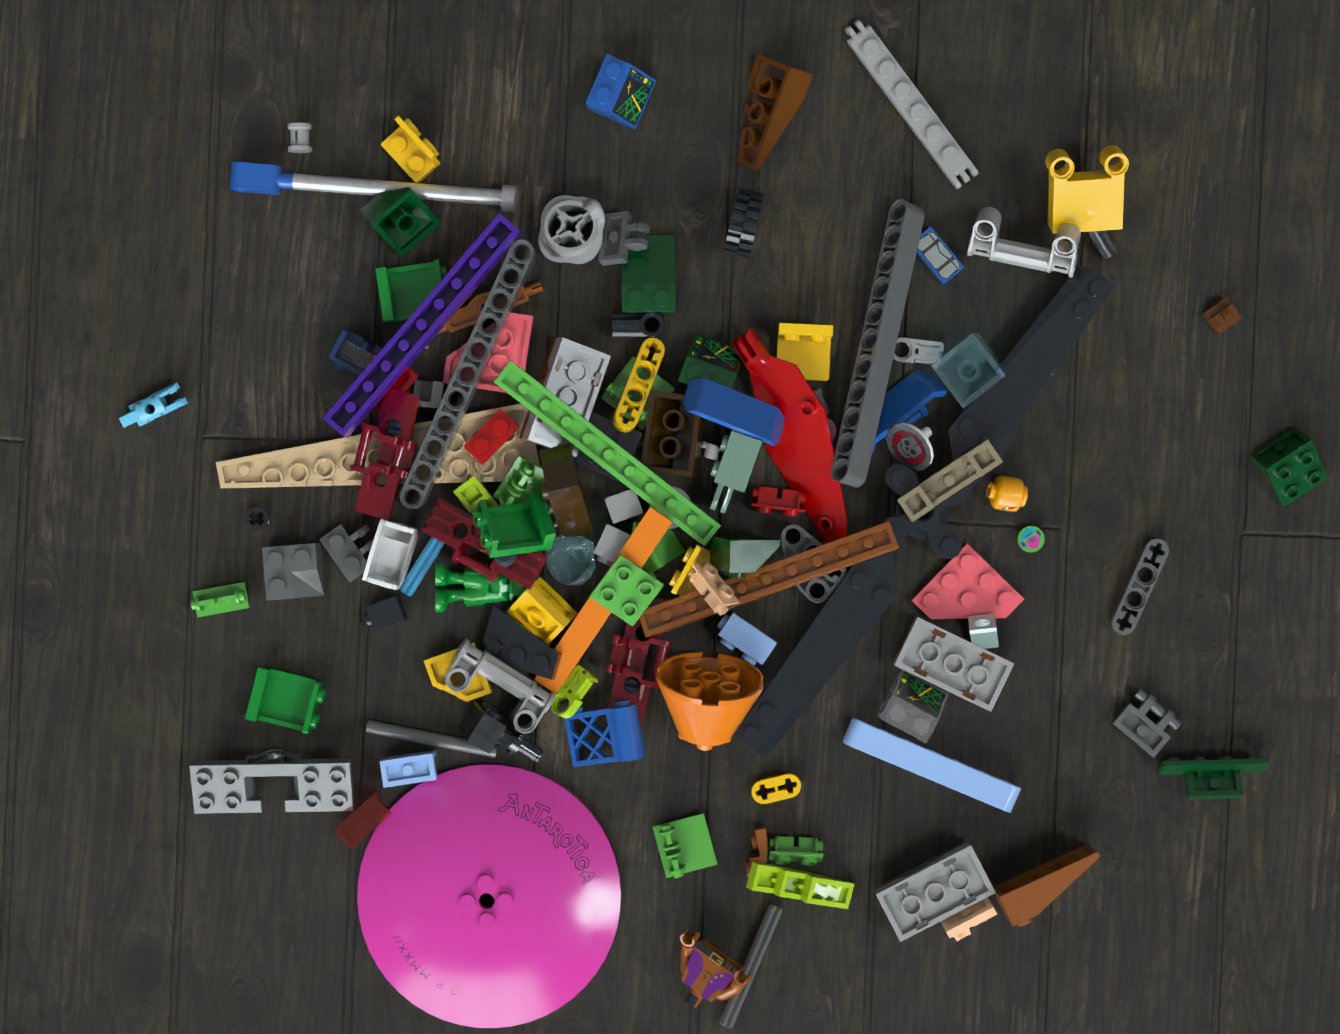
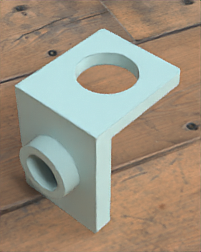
M995 613L968 616L971 643L983 649L999 647Z

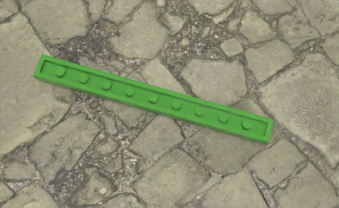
M509 360L494 379V383L650 505L672 519L673 523L703 546L708 543L721 525L513 361Z

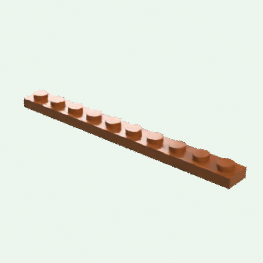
M890 521L759 568L755 573H745L744 578L733 577L725 580V584L732 588L734 595L739 600L738 604L728 605V609L898 549L899 546ZM697 590L647 608L640 616L645 637L650 638L717 614L714 613L705 600V597L710 593L709 590L703 595Z

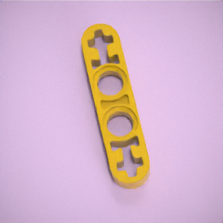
M657 338L646 339L636 356L612 420L614 427L620 432L627 433L632 431L641 416L665 352L664 344ZM650 347H654L655 354L651 358L650 362L646 361V358L649 354L648 349ZM638 368L647 369L650 373V378L645 380L639 378L636 370ZM631 390L639 392L641 401L632 402L628 398V392ZM627 408L632 409L628 418L629 422L627 424L622 423V417L626 413Z

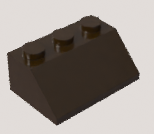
M650 391L641 463L655 473L699 478L706 419L686 410L683 404L685 395Z

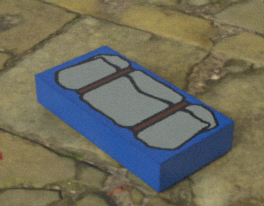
M931 226L920 235L917 254L942 285H944L962 270L964 266Z

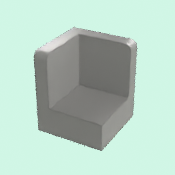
M631 489L605 499L613 524L644 513L638 495Z

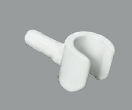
M703 441L702 448L706 449L703 457L718 460L720 448Z

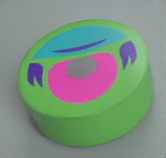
M1035 526L1023 527L1017 534V544L1025 552H1036L1044 544V534Z

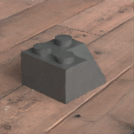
M321 543L262 547L266 601L325 595Z

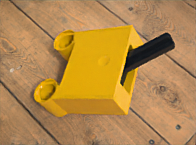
M1114 145L1106 146L1099 155V161L1105 170L1074 172V163L1067 152L1062 149L1052 150L1048 153L1045 160L1046 167L1049 170L1048 226L1053 234H1056L1062 224H1074L1081 232L1089 234L1103 258L1113 257L1117 249L1105 230L1123 229L1124 175L1129 166L1127 157L1119 147ZM1120 157L1115 165H1108L1111 158ZM1058 161H1066L1062 168L1054 169V165Z

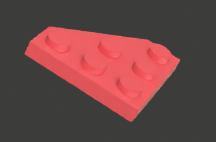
M510 313L477 389L507 393L494 383V379L509 360L526 372L534 316ZM496 321L483 329L484 332H494L497 327ZM467 343L446 357L444 383H450ZM476 344L472 349V354L476 358L482 357L486 352L484 344ZM472 368L464 369L461 374L464 382L472 381L475 376Z
M965 544L960 554L955 558H951L911 599L930 619H968V616L995 613V618H1007L1024 600L968 544Z

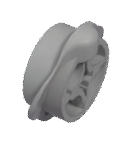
M569 195L558 196L549 201L541 215V228L538 236L539 247L544 257L559 263L583 264L591 261L600 251L603 241L605 214L601 204L592 198ZM578 212L581 214L575 217L568 216L566 213ZM558 218L561 227L556 231V235L551 238V227ZM592 222V233L589 239L585 241L582 233L587 228V224ZM571 226L572 229L576 228V231L572 233L570 230L567 231V228ZM570 242L577 245V247L573 248L560 246V244L565 245Z

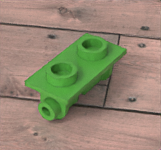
M245 582L193 591L194 599L191 600L192 610H196L197 618L250 608Z
M775 836V839L770 838L769 849H775V851H770L769 860H775L776 864H790L791 861H801L802 865L812 866L817 865V862H822L823 853H818V851H823V841H819L818 838L799 837V847H794V837Z

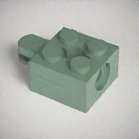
M731 431L730 436L724 435L719 451L724 452L721 461L715 460L710 476L715 477L713 482L718 484L710 506L711 510L715 511L723 486L728 487L720 513L723 514L726 513L733 490L745 492L762 441Z

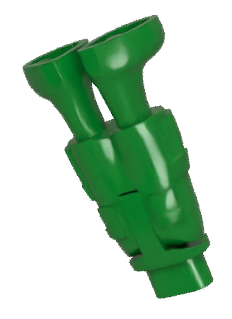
M442 563L435 564V586H446L448 584H464L465 586L464 589L436 588V613L444 612L448 604L454 601L464 600L466 607L483 606L485 603L513 601V597H520L525 591L524 586L500 574L495 583H491L488 581V577L469 567L465 568L464 573L448 570L446 565Z

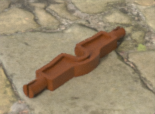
M540 280L526 287L523 285L513 308L529 302V296L544 291ZM490 292L475 296L467 306L458 309L438 334L447 330L454 333L463 328L476 325L482 311V306L485 304ZM499 295L494 300V306L498 309L504 308L508 303V299L504 295Z

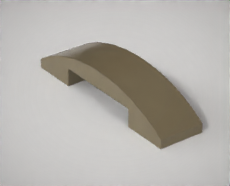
M987 439L897 499L910 520L914 522L935 508L936 505L983 476L1003 461Z

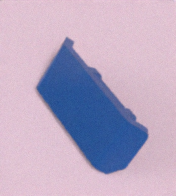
M915 371L888 391L884 397L872 454L877 442L882 438L887 442L888 431L895 424L907 423L912 425L921 417L928 415L929 412L924 405L934 397H944L947 389L933 376L922 371Z
M705 378L689 381L683 401L688 412L772 446H775L780 441L785 417L777 407Z

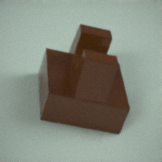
M1227 297L1222 298L1202 313L1218 335L1242 318Z

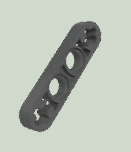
M1154 538L1146 541L1110 618V627L1115 633L1128 635L1135 629L1168 557L1169 547L1165 541ZM1158 543L1162 553L1161 555H1155L1152 561L1156 562L1157 566L1143 563L1144 558L1150 560L1153 552L1149 550L1150 546H1156ZM1142 567H1148L1151 570L1152 576L1147 582H1142L1138 578V571ZM1132 591L1138 592L1141 596V601L1137 606H1130L1127 602V595ZM1124 606L1128 610L1136 611L1134 616L1129 613L1126 621L1129 623L1128 628L1123 627L1120 630V625L1116 622L1118 618L1123 619L1126 614L1125 611H1121L1122 607Z

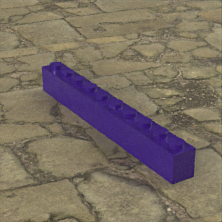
M499 213L324 416L323 420L343 437L348 438L505 256L513 242L522 236L520 230Z

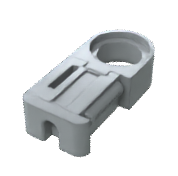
M911 338L897 339V343L903 342L908 346L909 353L903 358L896 356L894 353V361L913 364L915 360V363L931 365L936 363V367L942 364V352L944 350L942 342Z

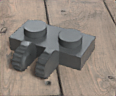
M628 211L605 214L599 262L603 266L627 263L629 250H646L648 240L644 238H630V235L638 237L649 234L650 227L648 224H631L632 215Z
M340 524L319 539L349 583L360 577L365 571L367 558L364 554L371 550L374 539L367 542L361 549L355 541L368 533L370 530L368 525L363 526L350 536L343 524Z

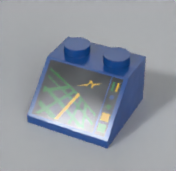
M606 54L587 98L586 107L590 111L636 130L656 80L633 65Z

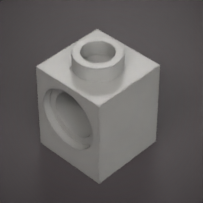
M607 524L593 552L598 555L597 560L611 566L631 534Z

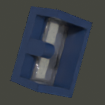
M343 329L328 358L334 361L333 365L344 372H347L349 369L356 373V378H358L383 348L350 329Z

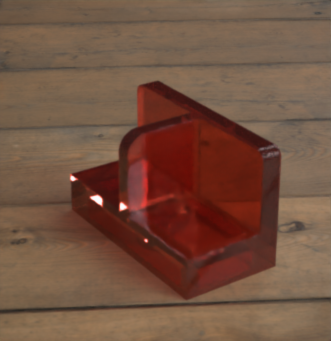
M378 791L333 830L351 850L392 814L388 807L378 798L381 795Z

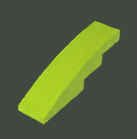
M752 862L746 888L753 891L773 893L779 897L798 899L805 903L848 909L855 884L802 870Z

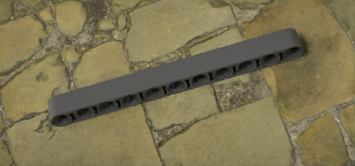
M903 199L893 202L889 210L831 468V476L834 481L855 488L862 486L867 477L925 216L924 210L921 207Z
M521 239L513 242L400 492V501L406 508H420L428 499L535 260V250L527 240ZM523 246L529 248L530 253L526 259L520 260L516 258L518 248ZM509 271H516L519 274V278L514 284H507L505 282V275ZM499 295H504L508 299L507 305L502 309L494 306V300ZM489 319L495 320L497 323L496 330L492 333H485L483 330L485 321ZM476 344H484L486 348L485 354L480 358H476L472 354V349ZM466 368H472L475 372L474 379L470 382H464L461 377L463 370ZM455 392H461L464 396L462 405L454 407L450 401L451 396ZM449 416L453 421V426L450 430L443 431L440 428V420L443 417ZM433 441H439L442 445L440 454L436 456L429 452V445ZM422 465H427L431 469V475L426 480H422L418 476V469ZM412 489L417 490L420 494L418 503L414 505L407 500V494Z

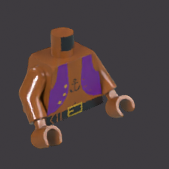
M687 927L680 936L682 943L680 970L683 974L681 981L690 987L684 997V1001L697 1008L703 997L712 1002L716 999L726 1000L739 994L744 986L754 978V974L752 973L750 976H747L744 973L745 965L742 966L706 939L699 940L696 943L700 933L696 932L694 936H691L688 932L689 927Z

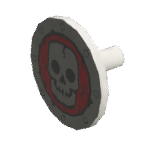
M907 423L895 424L888 431V448L899 464L905 465L914 471L924 470L932 463L934 456L932 445L928 439L932 435V431L928 427L920 430Z

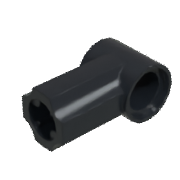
M657 313L612 314V337L658 338L664 332V321ZM649 319L659 321L660 326L656 332L646 331L645 323Z

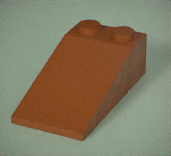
M1087 843L993 886L1002 911L1012 926L1018 925V927L1031 923L1033 917L1041 913L1100 857L1098 851Z

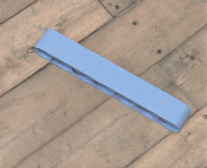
M853 717L842 740L848 746L1011 813L1021 790L1020 787Z

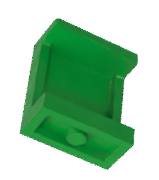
M436 259L433 260L434 262L389 269L387 267L375 268L383 321L385 323L407 321L448 273L447 266L442 265V262Z
M541 491L531 492L527 503L487 507L485 499L479 500L477 510L473 513L475 526H479L481 531L482 547L487 549L490 558L552 549L556 532Z
M267 666L258 667L245 719L254 722L260 720L300 730L303 734H309L312 732V729L316 730L319 723L320 714H317L319 703L322 704L325 699L326 688H323L324 681Z

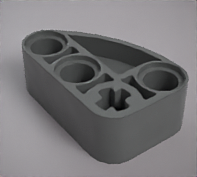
M795 524L786 525L780 534L783 559L805 552L812 545L822 546L820 542L802 527ZM792 528L797 529L800 533V539L794 544L788 543L785 538L786 532ZM846 567L839 570L838 576L833 574L829 577L826 574L796 586L810 601L815 603L823 602L846 575ZM814 583H820L824 588L823 594L818 598L812 597L809 592L811 585Z

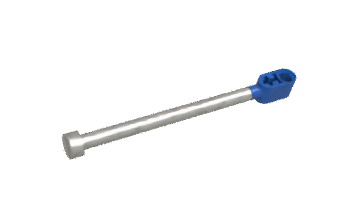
M232 162L230 190L237 192L278 195L282 188L376 196L380 192L410 187L422 200L501 206V211L515 212L517 204V185L503 184L502 190L284 173L281 166L270 164Z

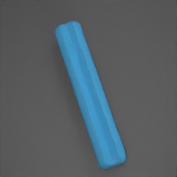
M434 537L430 538L400 586L402 593L407 596L413 595L445 543Z

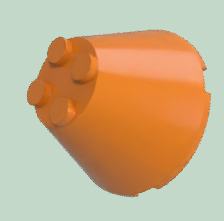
M688 652L669 657L658 666L656 680L678 730V737L696 744L697 748L703 751L711 750L713 746L729 743L731 737L763 690V675L760 670L743 659L718 653V658L702 656L703 652Z

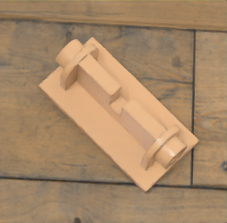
M709 562L692 565L693 570L689 573L691 577L690 582L701 595L709 590L710 593L705 597V600L714 613H719L720 616L724 615L729 610L728 605L739 603L732 588L725 584L713 565Z

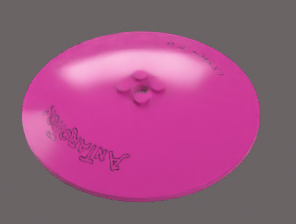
M478 764L440 773L437 775V780L420 783L392 806L372 834L365 850L358 879L357 903L361 929L369 952L385 978L402 996L423 1011L451 1023L475 1028H502L528 1023L544 1017L562 1007L586 987L606 959L613 943L621 908V885L619 870L610 841L600 823L580 799L557 782L534 771L503 764ZM489 893L494 897L495 902L491 907H485L480 903V896L482 894Z

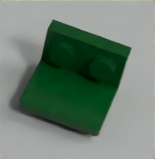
M1293 427L1250 455L1253 463L1268 475L1278 500L1283 506L1293 502L1328 478L1313 441L1296 427Z

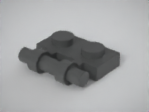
M1140 688L1134 694V697L1141 702L1140 705L1135 708L1128 702L1111 723L1149 755L1155 757L1171 738L1163 731L1165 727L1169 725L1173 730H1176L1181 725V722L1174 717L1175 713L1169 708L1165 709L1156 702L1157 698L1151 693L1147 694ZM1148 710H1151L1159 717L1156 723H1153L1145 716Z

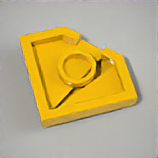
M458 648L424 660L432 686L451 693L466 702L492 693L488 679L478 673L475 674L465 690L455 692L448 688L444 680V673L453 660ZM461 672L453 673L450 677V682L454 685L460 684L464 679V674Z

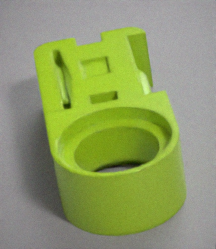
M577 665L556 693L551 705L553 713L562 718L572 717L582 705L581 699L594 682L598 683V679L587 669ZM568 698L569 705L565 711L561 712L560 704L564 699Z

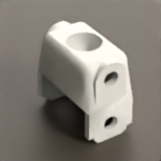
M381 519L362 580L398 590L404 582L418 537L417 529L398 522Z

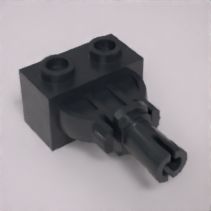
M474 700L458 726L467 742L489 754L497 743L505 747L511 755L519 753L535 763L539 761L543 754L542 748L525 739L524 733L519 731L515 733L507 728L501 719L503 716L497 712L498 709L486 701L481 704Z

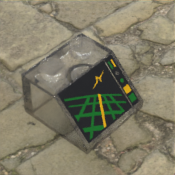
M901 669L877 716L927 744L939 722L949 694Z

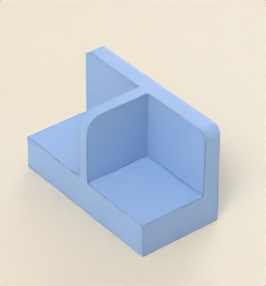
M436 750L383 758L380 761L383 787L437 780L434 758L437 755Z

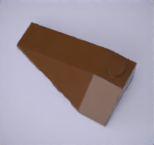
M757 54L748 78L747 88L751 89L749 104H745L744 113L747 114L746 127L741 131L738 163L753 170H759L804 101L813 74Z

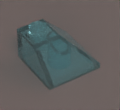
M977 333L969 335L931 366L962 408L968 406L1006 376L994 352L981 335Z

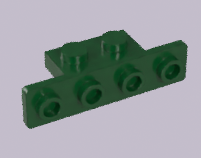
M1224 756L1217 760L1195 757L1180 761V758H1168L1161 762L1158 768V775H1184L1188 800L1238 799L1243 796L1240 773H1262L1269 766V759H1260L1259 756H1248L1244 759Z

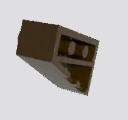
M571 444L539 451L545 480L540 485L554 529L560 530L562 539L594 532L583 487L577 474L578 469L574 463Z

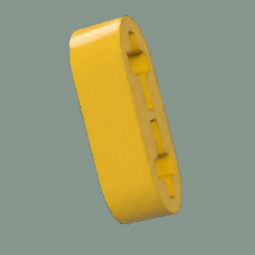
M783 773L755 781L752 785L751 793L756 802L768 804L795 797L800 792L801 782L795 774ZM787 778H790L791 782H796L792 792H788L786 788L778 789L777 786L784 785ZM764 784L766 788L775 787V790L768 792L766 798H762L761 794L756 795V791L760 790L759 785Z

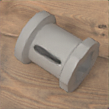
M309 123L288 124L287 126L290 130L288 152H312V147L309 146V130L312 129V125Z

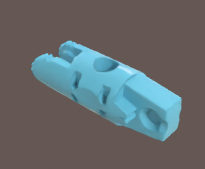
M176 382L145 399L129 405L131 412L119 418L122 426L126 427L137 422L140 427L157 417L188 404L185 397L175 400L170 405H168L164 398L165 395L172 394L180 388L178 383ZM149 404L155 407V411L150 410Z

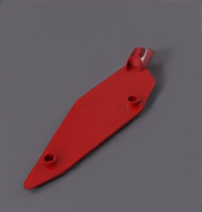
M750 328L731 341V344L749 370L755 399L777 407L785 417L780 441L775 446L765 443V448L790 488L795 491L800 490L801 493L806 494V503L801 505L825 542L830 543L847 537L848 518L841 484L834 481L831 476L835 454L826 410L798 366L771 356L754 329Z

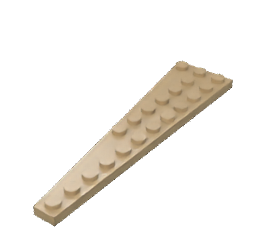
M522 404L501 407L520 428L484 465L464 448V445L500 408L465 414L435 483H465L474 475L480 482H502L518 456L541 467L537 444L519 438L528 408ZM450 417L440 420V428L443 431H448L452 428L453 421ZM432 421L414 424L412 441L417 442L412 465ZM376 432L372 433L364 467H369L371 461L377 462L381 442L376 441ZM361 434L216 462L220 488L361 485L364 473L350 469V465L354 464ZM439 441L431 442L429 445L430 454L433 456L440 454L442 450L441 443ZM422 465L418 469L419 478L426 480L430 477L431 469L427 465ZM379 473L376 477L377 484H387V475ZM403 479L399 484H404L406 479Z

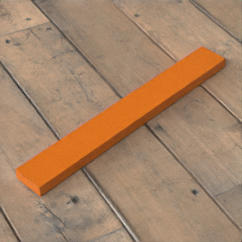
M651 506L612 565L620 555H623L642 568L673 520ZM589 597L555 648L562 654L555 679L550 680L537 675L534 680L556 694L611 614V611Z

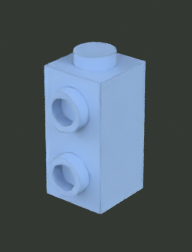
M734 612L730 616L725 614L717 625L721 629L718 635L722 637L719 642L732 651L737 647L744 652L741 657L752 665H755L757 662L763 665L777 644L771 637Z

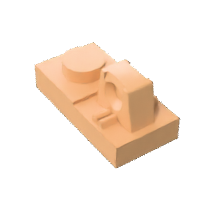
M987 897L940 922L949 938L954 937L956 941H959L971 934L970 927L997 915Z

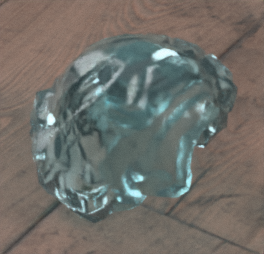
M583 536L556 537L552 549L546 552V556H548L546 565L551 575L559 583L565 585H583L592 577L596 569L593 553L594 545Z

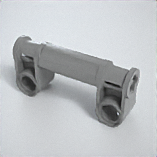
M985 207L979 211L973 226L967 256L972 257L973 254L989 257L990 261L1048 273L1052 271L1061 272L1073 278L1081 238V231L1076 225L1071 223L1062 224L1057 230L1052 249L998 238L1001 225L1000 212L993 207ZM983 222H987L992 226L985 225Z
M467 638L459 646L453 660L444 673L445 683L452 691L461 692L465 690L475 674L478 673L520 699L512 711L511 722L515 729L521 733H530L536 728L556 696L555 693H548L537 686L536 681L520 673L488 651L482 652L474 647ZM455 672H461L464 674L463 681L460 684H452L450 682L451 675ZM527 713L530 715V721L527 725L521 726L517 724V719L521 714Z

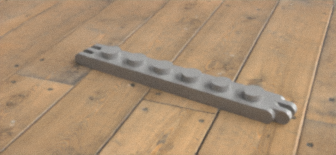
M856 20L853 23L859 31L858 33H855L851 26L845 28L846 33L850 37L847 43L952 185L959 189L961 183L956 177L959 175L963 182L967 183L970 178L965 170L968 169L970 174L975 177L979 174L977 169L870 25L864 27L860 20Z

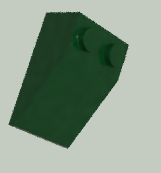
M630 235V238H644L648 240V247L646 250L640 251L629 250L627 263L622 264V314H647L652 312L658 315H676L675 235H642L638 237Z

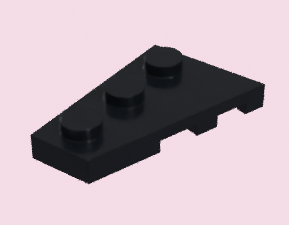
M493 605L480 650L482 652L488 651L509 666L550 680L555 679L562 654L538 635H534L526 629L517 619H513L505 613L501 607Z

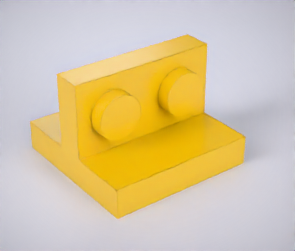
M541 577L535 581L531 590L527 588L507 610L534 635H538L548 644L578 614Z

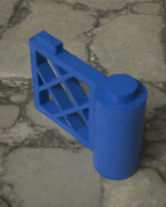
M630 699L614 702L615 707L585 711L583 706L579 707L572 717L564 718L573 767L616 761L625 762L646 757L636 703L631 704ZM599 715H606L608 727L605 731L594 724ZM579 718L587 725L582 734L575 730L573 719ZM590 729L601 736L596 746L586 739ZM605 740L612 745L614 756H607L599 750ZM581 744H584L592 751L588 759L580 760L578 749Z

